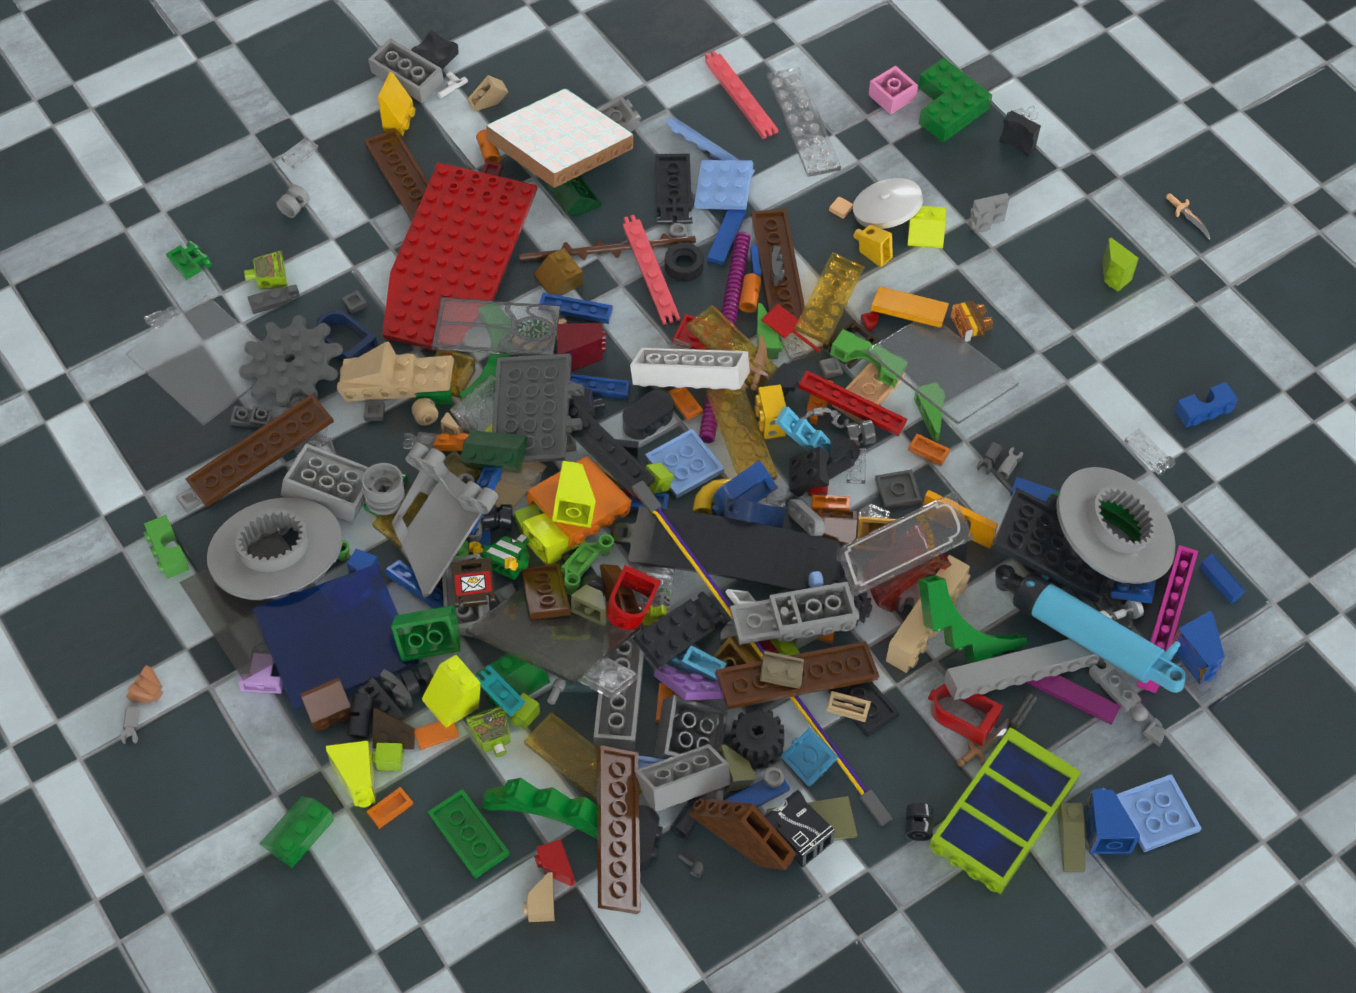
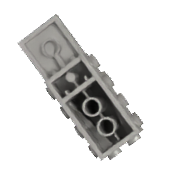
M848 582L770 595L767 600L730 606V613L739 645L777 638V641H792L797 649L815 639L831 634L834 631H849L855 628L856 622L859 619V612L855 608L853 592L850 591Z

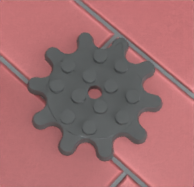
M297 315L293 318L291 325L283 329L273 322H268L265 325L267 337L263 341L246 342L245 352L254 358L250 363L242 365L239 369L240 377L244 379L250 377L257 379L256 384L251 389L253 398L259 399L266 393L273 392L276 394V404L279 407H285L289 404L291 396L295 393H301L305 398L313 394L316 398L318 391L315 385L319 380L326 379L332 381L338 377V371L329 366V361L331 358L341 355L343 347L338 343H325L326 336L331 332L329 325L321 323L314 329H306L305 318ZM290 356L295 358L292 362H286Z

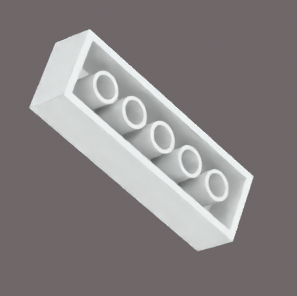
M641 348L630 365L633 385H640L642 387L651 385L658 387L675 386L676 388H727L737 390L741 389L750 372L748 351Z

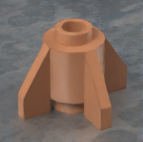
M147 665L143 668L134 683L127 689L129 692L126 698L132 702L151 703L153 700L157 702L163 694L161 690L163 686L152 668Z

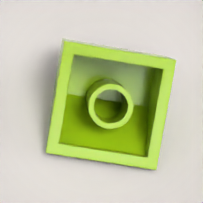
M1113 238L1108 240L1102 266L1104 282L1118 292L1132 280L1139 258Z

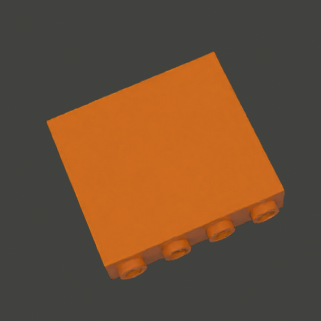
M588 456L575 463L583 464L596 501L591 528L553 521L569 538L568 546L570 548L582 543L585 538L597 534L600 529L612 525L615 520L625 517L630 512L632 500ZM561 471L532 487L527 492L526 502L529 506L537 504L551 520L553 519Z

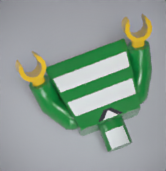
M522 534L516 540L505 536L489 546L473 541L469 544V552H473V554L479 553L483 558H491L492 571L515 580L522 569L528 568L530 555L526 546L529 543V539Z

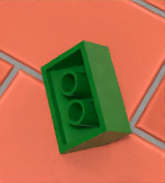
M453 605L395 616L391 628L402 662L460 652L459 623Z
M527 642L490 664L519 696L522 693L529 696L550 683L538 656ZM486 668L481 669V670L485 671V673H486L487 675L490 674V673L486 670ZM480 671L476 672V675L483 680L484 678L479 674ZM481 688V690L484 692V694L492 703V705L495 708L499 707V705Z
M301 796L260 842V845L293 868L334 821L331 810L313 798Z

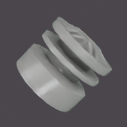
M379 463L367 468L363 473L362 486L366 506L369 510L380 515H388L398 511L405 499L401 471L392 464Z

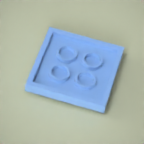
M701 160L694 202L695 209L746 210L753 170L752 160Z
M693 428L645 454V459L649 464L661 462L674 475L669 490L676 499L724 473V467Z
M1172 774L1116 794L1140 833L1138 843L1143 852L1198 833L1202 829Z

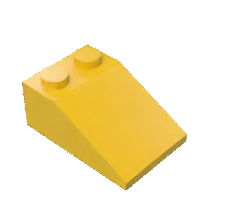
M389 72L378 95L383 132L396 128L399 135L403 136L405 130L409 128L411 117L413 118L415 115V107H413L411 97L393 72Z

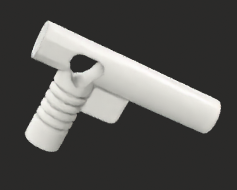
M449 71L446 74L450 79L447 82L448 87L438 92V97L441 99L468 83L467 78L459 79Z

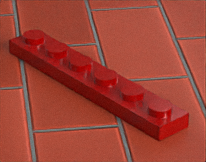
M806 371L799 383V389L863 420H872L873 425L898 437L907 422V418L809 371Z

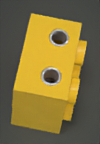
M781 384L759 387L758 395H755L756 406H754L755 416L759 417L760 420L758 421L759 432L763 433L764 439L786 436V433L775 423L782 408L786 407Z

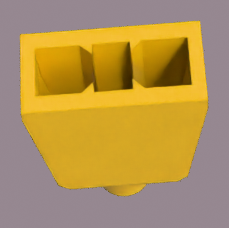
M869 225L863 231L861 229L855 231L853 237L859 241L860 252L875 264L882 267L893 258L892 233L873 225Z

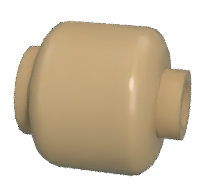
M421 398L412 405V414L418 424L426 426L437 420L438 410L431 399Z

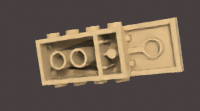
M385 342L358 358L344 359L343 366L340 368L341 376L340 382L337 383V390L345 402L416 397V393L447 391L450 389L454 358L452 355L416 358L414 354L408 353L396 355L390 343Z

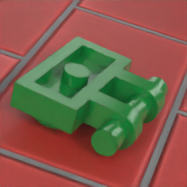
M192 241L187 242L186 246L188 248L186 249L180 245L166 253L167 259L186 280L202 271L200 265H204L206 268L212 266V263L209 261L210 258L203 254L201 248Z

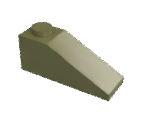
M1061 803L1057 812L1063 872H1085V823L1082 803Z

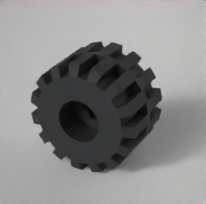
M758 707V711H753L752 708L747 709V714L741 712L738 715V720L734 719L732 723L731 749L749 760L752 764V769H757L760 764H762L764 769L768 767L769 762L772 764L776 763L778 756L781 757L784 747L785 729L784 725H781V719L778 715L773 717V711L768 709L767 713H765L763 708Z

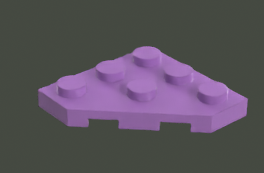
M671 666L655 668L654 677L684 700L723 699L718 681L704 678L699 674L681 671Z

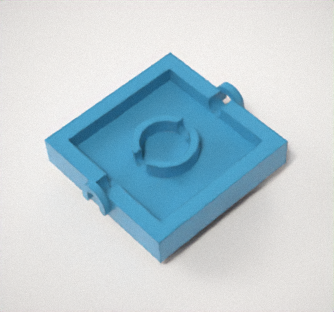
M810 727L799 738H795L791 742L792 745L781 756L809 787L820 776H823V773L827 772V769L839 758Z

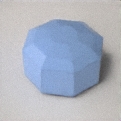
M820 571L809 574L808 582L810 588L823 586V577Z

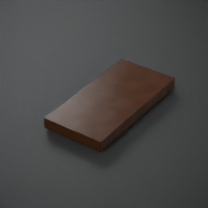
M559 563L532 566L521 570L531 620L571 615Z

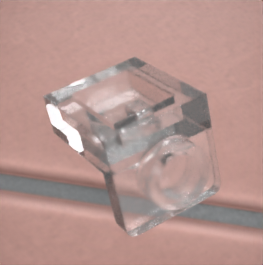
M869 503L860 509L857 518L859 516L889 518V511Z

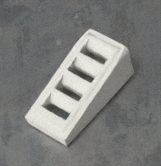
M727 589L726 591L727 596L735 605L756 602L748 591Z

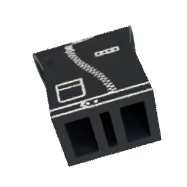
M798 789L787 797L780 807L771 810L764 816L797 853L794 860L802 868L834 843L835 829L807 804L804 796Z

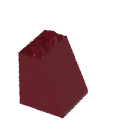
M602 323L557 324L558 354H570L572 356L571 372L603 360V352H606V330L602 331Z

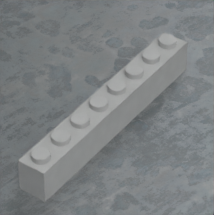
M1067 639L947 669L943 681L953 700L966 699L974 694L979 693L982 695L992 690H1002L1008 686L1022 685L1028 681H1038L1044 677L1057 676L1064 672H1074L1080 668L1091 667L1098 663L1100 657L1073 640Z

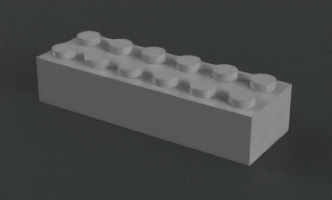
M605 629L594 729V748L603 745L635 751L645 653L632 638L641 630Z

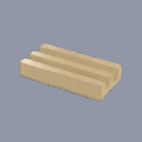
M831 691L826 712L866 722L871 701ZM833 699L845 701V702H848V703H841V702H838V701H834ZM852 704L863 706L865 709L853 706Z

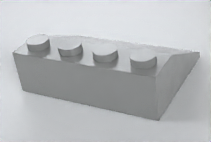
M305 444L283 479L281 496L303 498L317 502L330 510L335 517L353 523L365 500L362 476L369 467Z

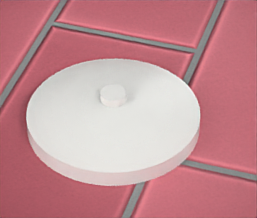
M904 178L886 179L864 189L854 201L853 212L856 220L865 227L873 225L881 229L890 228L911 219L920 210L923 203V195L920 187L911 180Z

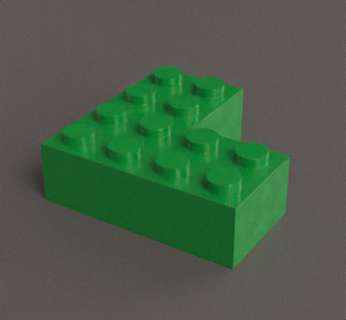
M942 58L920 74L918 88L934 101L921 109L919 124L944 143L990 109L992 94L945 58Z

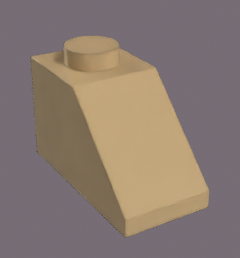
M488 75L469 96L468 101L474 111H479L499 104L507 95L508 90L502 80Z
M548 872L527 894V902H523L524 915H528L529 922L555 921L553 872Z

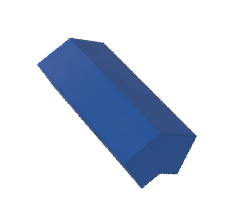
M1210 554L1201 562L1199 567L1230 604L1240 599L1241 595L1246 592L1215 555Z

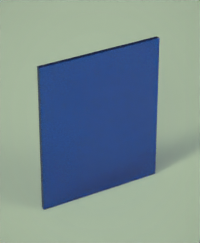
M377 564L252 608L293 709L304 706L301 693L336 678L340 679L345 691L368 682L367 679L371 675L376 679L380 678V674L384 669L393 673L419 663V659L403 662L401 660L391 628L395 616L399 614Z

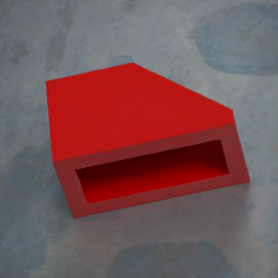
M561 839L536 847L537 855L534 856L537 868L541 867L545 875L548 872H553V879L566 885H575L574 876Z

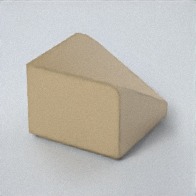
M447 412L441 420L442 433H463L464 428L458 426Z

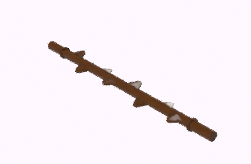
M665 233L658 240H649L652 250L654 247L670 246L680 242L696 243L695 236L669 238ZM597 240L594 246L571 248L567 242H564L562 246L570 256L578 255L582 260H586L588 254L612 252L616 258H619L622 250H631L629 241L627 243L604 245L600 240ZM558 250L519 254L520 261L546 259L548 255Z

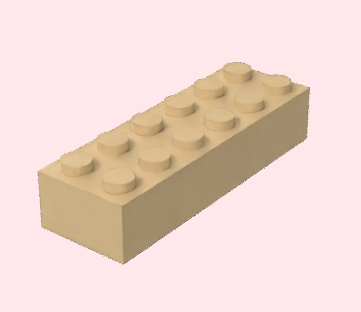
M949 555L936 575L946 579L949 595L954 606H956L958 595H963L968 587L970 566ZM921 598L890 641L886 662L905 673L908 672L910 667L914 668L919 660L918 655L920 652L924 653L929 645L928 640L930 637L934 638L937 632L924 626Z

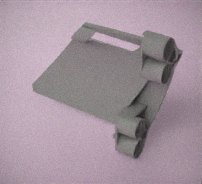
M416 442L405 460L420 472L394 517L392 525L405 550L425 598L432 593L480 516L490 512L499 496L492 489L487 487L482 489L474 482L468 481L465 484L444 465L443 461L446 457L442 452L434 448L429 450L425 445ZM419 492L426 493L428 495L427 500L407 528L403 521L404 514Z

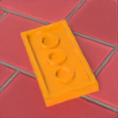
M879 286L871 310L941 328L949 303Z
M930 490L927 491L922 510L938 503V506L949 504L954 509L960 525L968 520L971 522L969 539L989 549L991 548L998 523ZM934 506L921 513V515H925V518L929 519L930 517L932 521L952 531L957 528L953 513L947 506H942L938 509Z

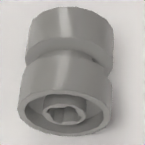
M293 184L276 204L284 215L294 218L301 208L309 202L310 197L302 187Z

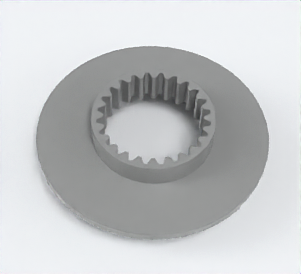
M1101 467L1078 470L1065 480L1057 498L1059 523L1072 548L1088 565L1110 579L1132 584L1154 581L1169 570L1176 550L1174 532L1166 513L1157 500L1144 487L1122 473ZM1109 500L1110 503H1113L1115 501L1117 505L1122 504L1123 509H1129V514H1133L1135 516L1134 520L1139 522L1137 526L1142 528L1139 531L1142 534L1140 536L1141 541L1132 543L1129 540L1126 542L1124 538L1119 539L1118 534L1113 535L1112 529L1106 528L1107 523L1102 521L1104 517L1099 514L1101 512L1099 508L1101 502Z
M295 497L265 500L237 512L217 530L208 547V568L217 585L229 594L250 600L273 598L275 601H282L289 593L299 592L308 584L322 580L325 572L336 562L342 546L341 528L332 512L317 502ZM290 528H293V531H298L300 540H296L297 545H293L291 551L286 550L285 555L279 554L278 558L271 556L269 560L266 557L259 560L258 556L253 558L252 554L248 555L254 549V546L267 544L275 535H285Z

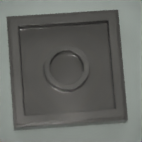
M912 469L875 475V482L884 511L921 505L922 499Z

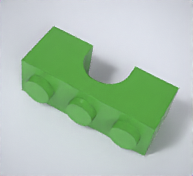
M167 515L144 523L147 531L143 533L147 543L152 542L153 544L150 547L153 557L159 558L156 564L160 573L165 572L168 579L190 570L180 545L172 548L165 547L168 543L176 540Z

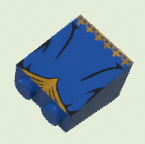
M1209 611L1180 627L1172 644L1175 641L1180 643V647L1175 654L1199 684L1215 679L1216 673L1222 667L1221 663L1225 658L1214 615Z
M1106 788L1092 790L1085 804L1089 853L1132 854L1140 839V833L1114 790H1107Z

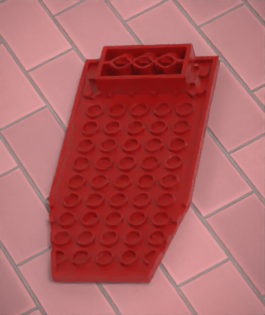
M437 162L390 271L382 333L383 338L453 355L457 350L456 348L432 347L441 297L494 300L538 190L537 185ZM445 301L441 321L475 323L481 317L478 310L487 304ZM440 324L437 344L460 346L465 339V335L474 326Z

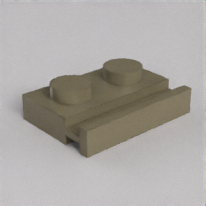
M764 651L760 681L800 689L804 659Z

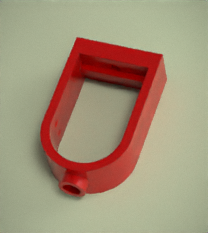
M624 565L606 604V617L608 620L621 629L633 630L638 628L650 608L661 581ZM620 584L649 597L641 613L630 614L617 606L615 594Z
M942 684L936 690L932 689L928 700L932 701L931 714L935 721L982 746L1000 718L1003 706L979 693L966 699L960 698L959 700L986 713L980 725L976 727L941 708L938 701L942 698L951 697L945 684Z

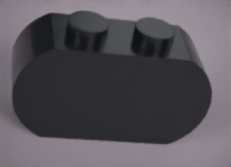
M652 390L624 409L622 417L625 434L632 439L643 440L647 436H652L662 426L668 425L673 418L674 402L672 397L665 391Z
M639 805L640 872L648 869L652 864V859L657 858L659 846H656V841L661 839L663 826H660V818L657 812L645 805Z

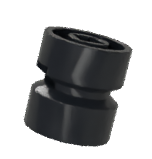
M494 504L490 512L483 515L484 529H495L497 526L500 529H512V504H501L500 507Z
M427 662L416 665L415 670L409 668L399 673L402 683L411 696L420 693L421 688L426 690L433 678L432 671Z
M913 803L906 807V820L908 821L905 827L906 838L913 841H927L933 837V825L931 822H933L934 809L932 806L924 803Z

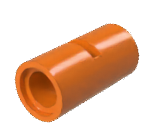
M486 130L478 132L476 140L484 163L489 161L499 164L501 156L498 148L487 140Z
M746 274L743 279L739 309L745 313H753L757 309L761 277L756 274Z

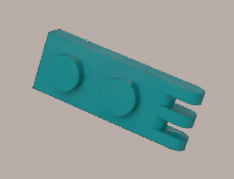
M488 664L485 668L490 674L487 675L485 671L481 670L479 674L484 679L481 680L477 675L475 677L481 683L480 687L511 718L526 702Z

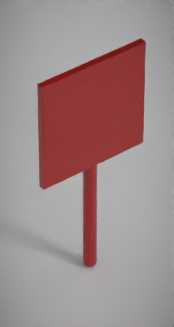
M779 304L761 319V321L786 339L793 333L818 353L821 352L818 347L795 330L802 322Z

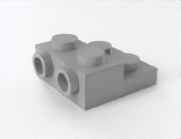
M622 95L599 110V112L629 132L642 125L639 121L642 118L636 110L634 112L631 110L633 105L629 99L625 100Z
M1005 193L974 200L973 208H971V217L968 221L970 230H973L974 233L986 232L991 230L993 223L1005 221L1010 199L1008 194Z

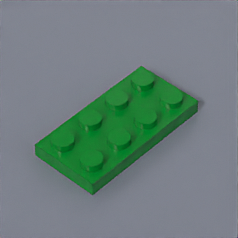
M463 789L428 811V816L474 879L510 856L508 849Z

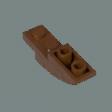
M601 564L599 566L601 577L605 584V599L608 602L622 570L618 565ZM620 584L615 594L617 606L624 612L638 614L639 611L633 590Z

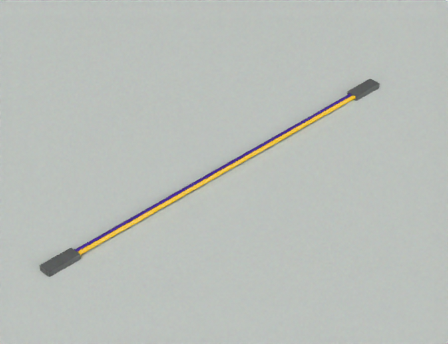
M643 480L633 485L632 490L650 514L656 515L731 617V604L661 511L662 505ZM759 642L750 643L763 660L762 656L765 650ZM799 696L790 697L812 729L839 757L836 760L859 791L861 795L860 800L880 827L892 821L893 818L872 790H868Z

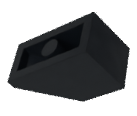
M784 362L763 387L781 384L783 396L786 397L790 391L794 393L798 388V381L801 375Z
M834 438L827 451L829 453L827 461L829 480L854 466L861 452L854 440Z

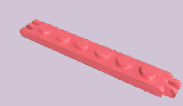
M711 51L710 54L706 53V65L761 138L765 139L767 135L772 136L773 133H778V128L721 54L717 55L715 51Z
M630 215L631 222H629L628 217H624L625 223L622 224L624 232L662 325L667 324L665 318H668L669 323H673L672 316L675 317L676 321H679V313L640 219L636 220L634 215Z

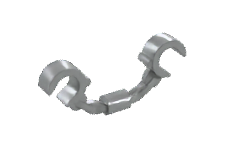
M822 407L814 408L812 411L807 412L804 417H801L807 420L812 414L817 416L826 412L830 413L833 418L831 423L837 428H844V425L849 423V419H845L844 423L839 425L837 419L841 414L835 410L831 411L829 408Z

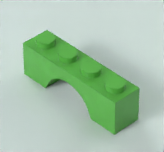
M842 329L832 344L830 355L845 363L853 359H864L871 362L878 371V380L893 388L896 387L905 373L907 363L901 358L887 353L886 350L872 345L869 341L855 336L852 332Z

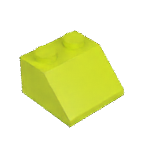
M921 206L920 210L909 219L907 246L943 248L946 208Z

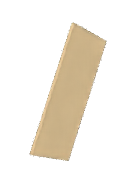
M540 462L523 463L521 474L506 472L494 489L499 496L495 503L497 507H500L501 504H512L514 509L547 466Z

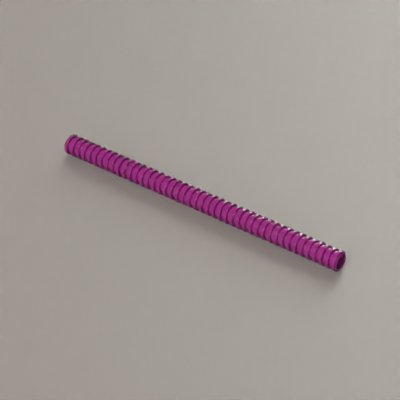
M738 232L735 235L715 350L731 351L751 236L746 232ZM707 388L699 430V437L704 443L715 441L724 388Z

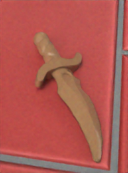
M759 334V348L754 359L755 367L749 362L750 373L753 375L751 389L753 391L757 390L760 378L764 379L765 382L769 380V376L763 371L767 360V349L762 334Z

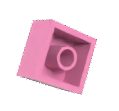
M894 66L870 81L868 95L891 115L916 100L918 85L897 66Z

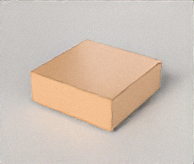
M838 197L829 207V211L844 219L853 209V204Z

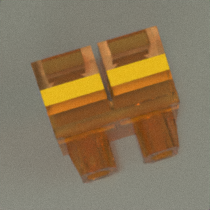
M968 301L953 305L951 318L964 342L970 341L971 337L976 335L984 336L986 330L992 329V318H982L987 312L984 303L975 305L974 301Z

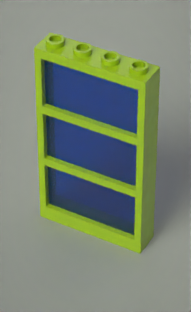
M1010 727L933 835L929 848L936 855L948 859L954 867L966 871L972 879L983 882L989 890L1001 894L1058 811L1061 803L1064 802L1079 780L1082 772Z

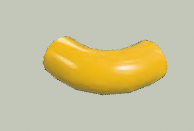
M731 479L714 480L704 485L695 496L693 512L712 515V499L715 492Z

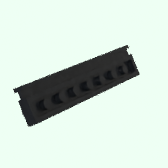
M573 398L569 399L568 416L571 419L580 418L583 422L582 430H572L570 435L637 499L638 497L632 490V486L643 480L649 488L656 481L655 477Z

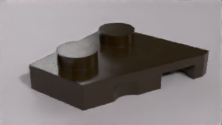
M374 708L372 748L376 749L377 743H401L403 749H415V728L384 713L378 708Z

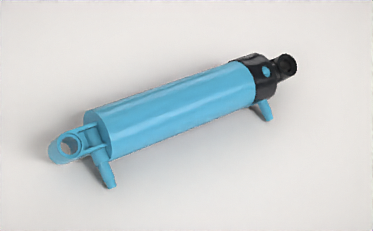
M1003 564L996 568L995 585L1001 591H1009L1014 594V607L1031 617H1035L1143 683L1152 680L1171 692L1177 693L1183 690L1185 671L1171 662L1174 654L1180 647L1178 641H1175L1165 652V650L1058 588L1048 581L1049 577L1043 574L1040 576L1031 572L1024 578L1016 574L1014 568L1010 565Z

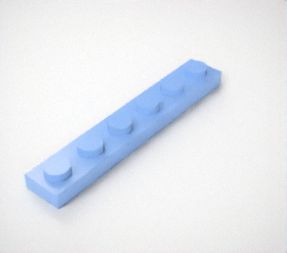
M670 117L667 120L666 124L671 126L670 129L673 132L683 134L685 140L695 142L697 148L703 151L707 150L714 159L739 160L680 120Z

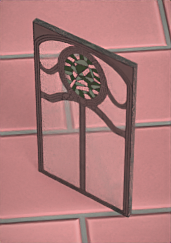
M441 297L431 346L435 350L520 356L555 354L557 324H559L561 306Z

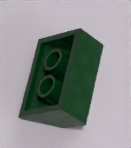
M582 175L555 188L546 182V187L553 192L554 198L563 206V211L568 215L580 216L602 205Z
M472 430L463 443L460 462L467 468L483 469L484 467L500 468L503 472L521 474L528 437Z

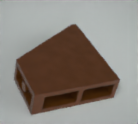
M700 798L694 803L693 809L689 813L692 818L760 867L786 871L797 854L751 803Z

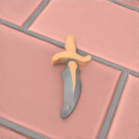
M1171 193L1167 194V200L1177 208L1175 211L1176 217H1179L1180 212H1182L1210 240L1209 232L1204 223L1187 208L1189 200L1186 199L1185 203H1181Z

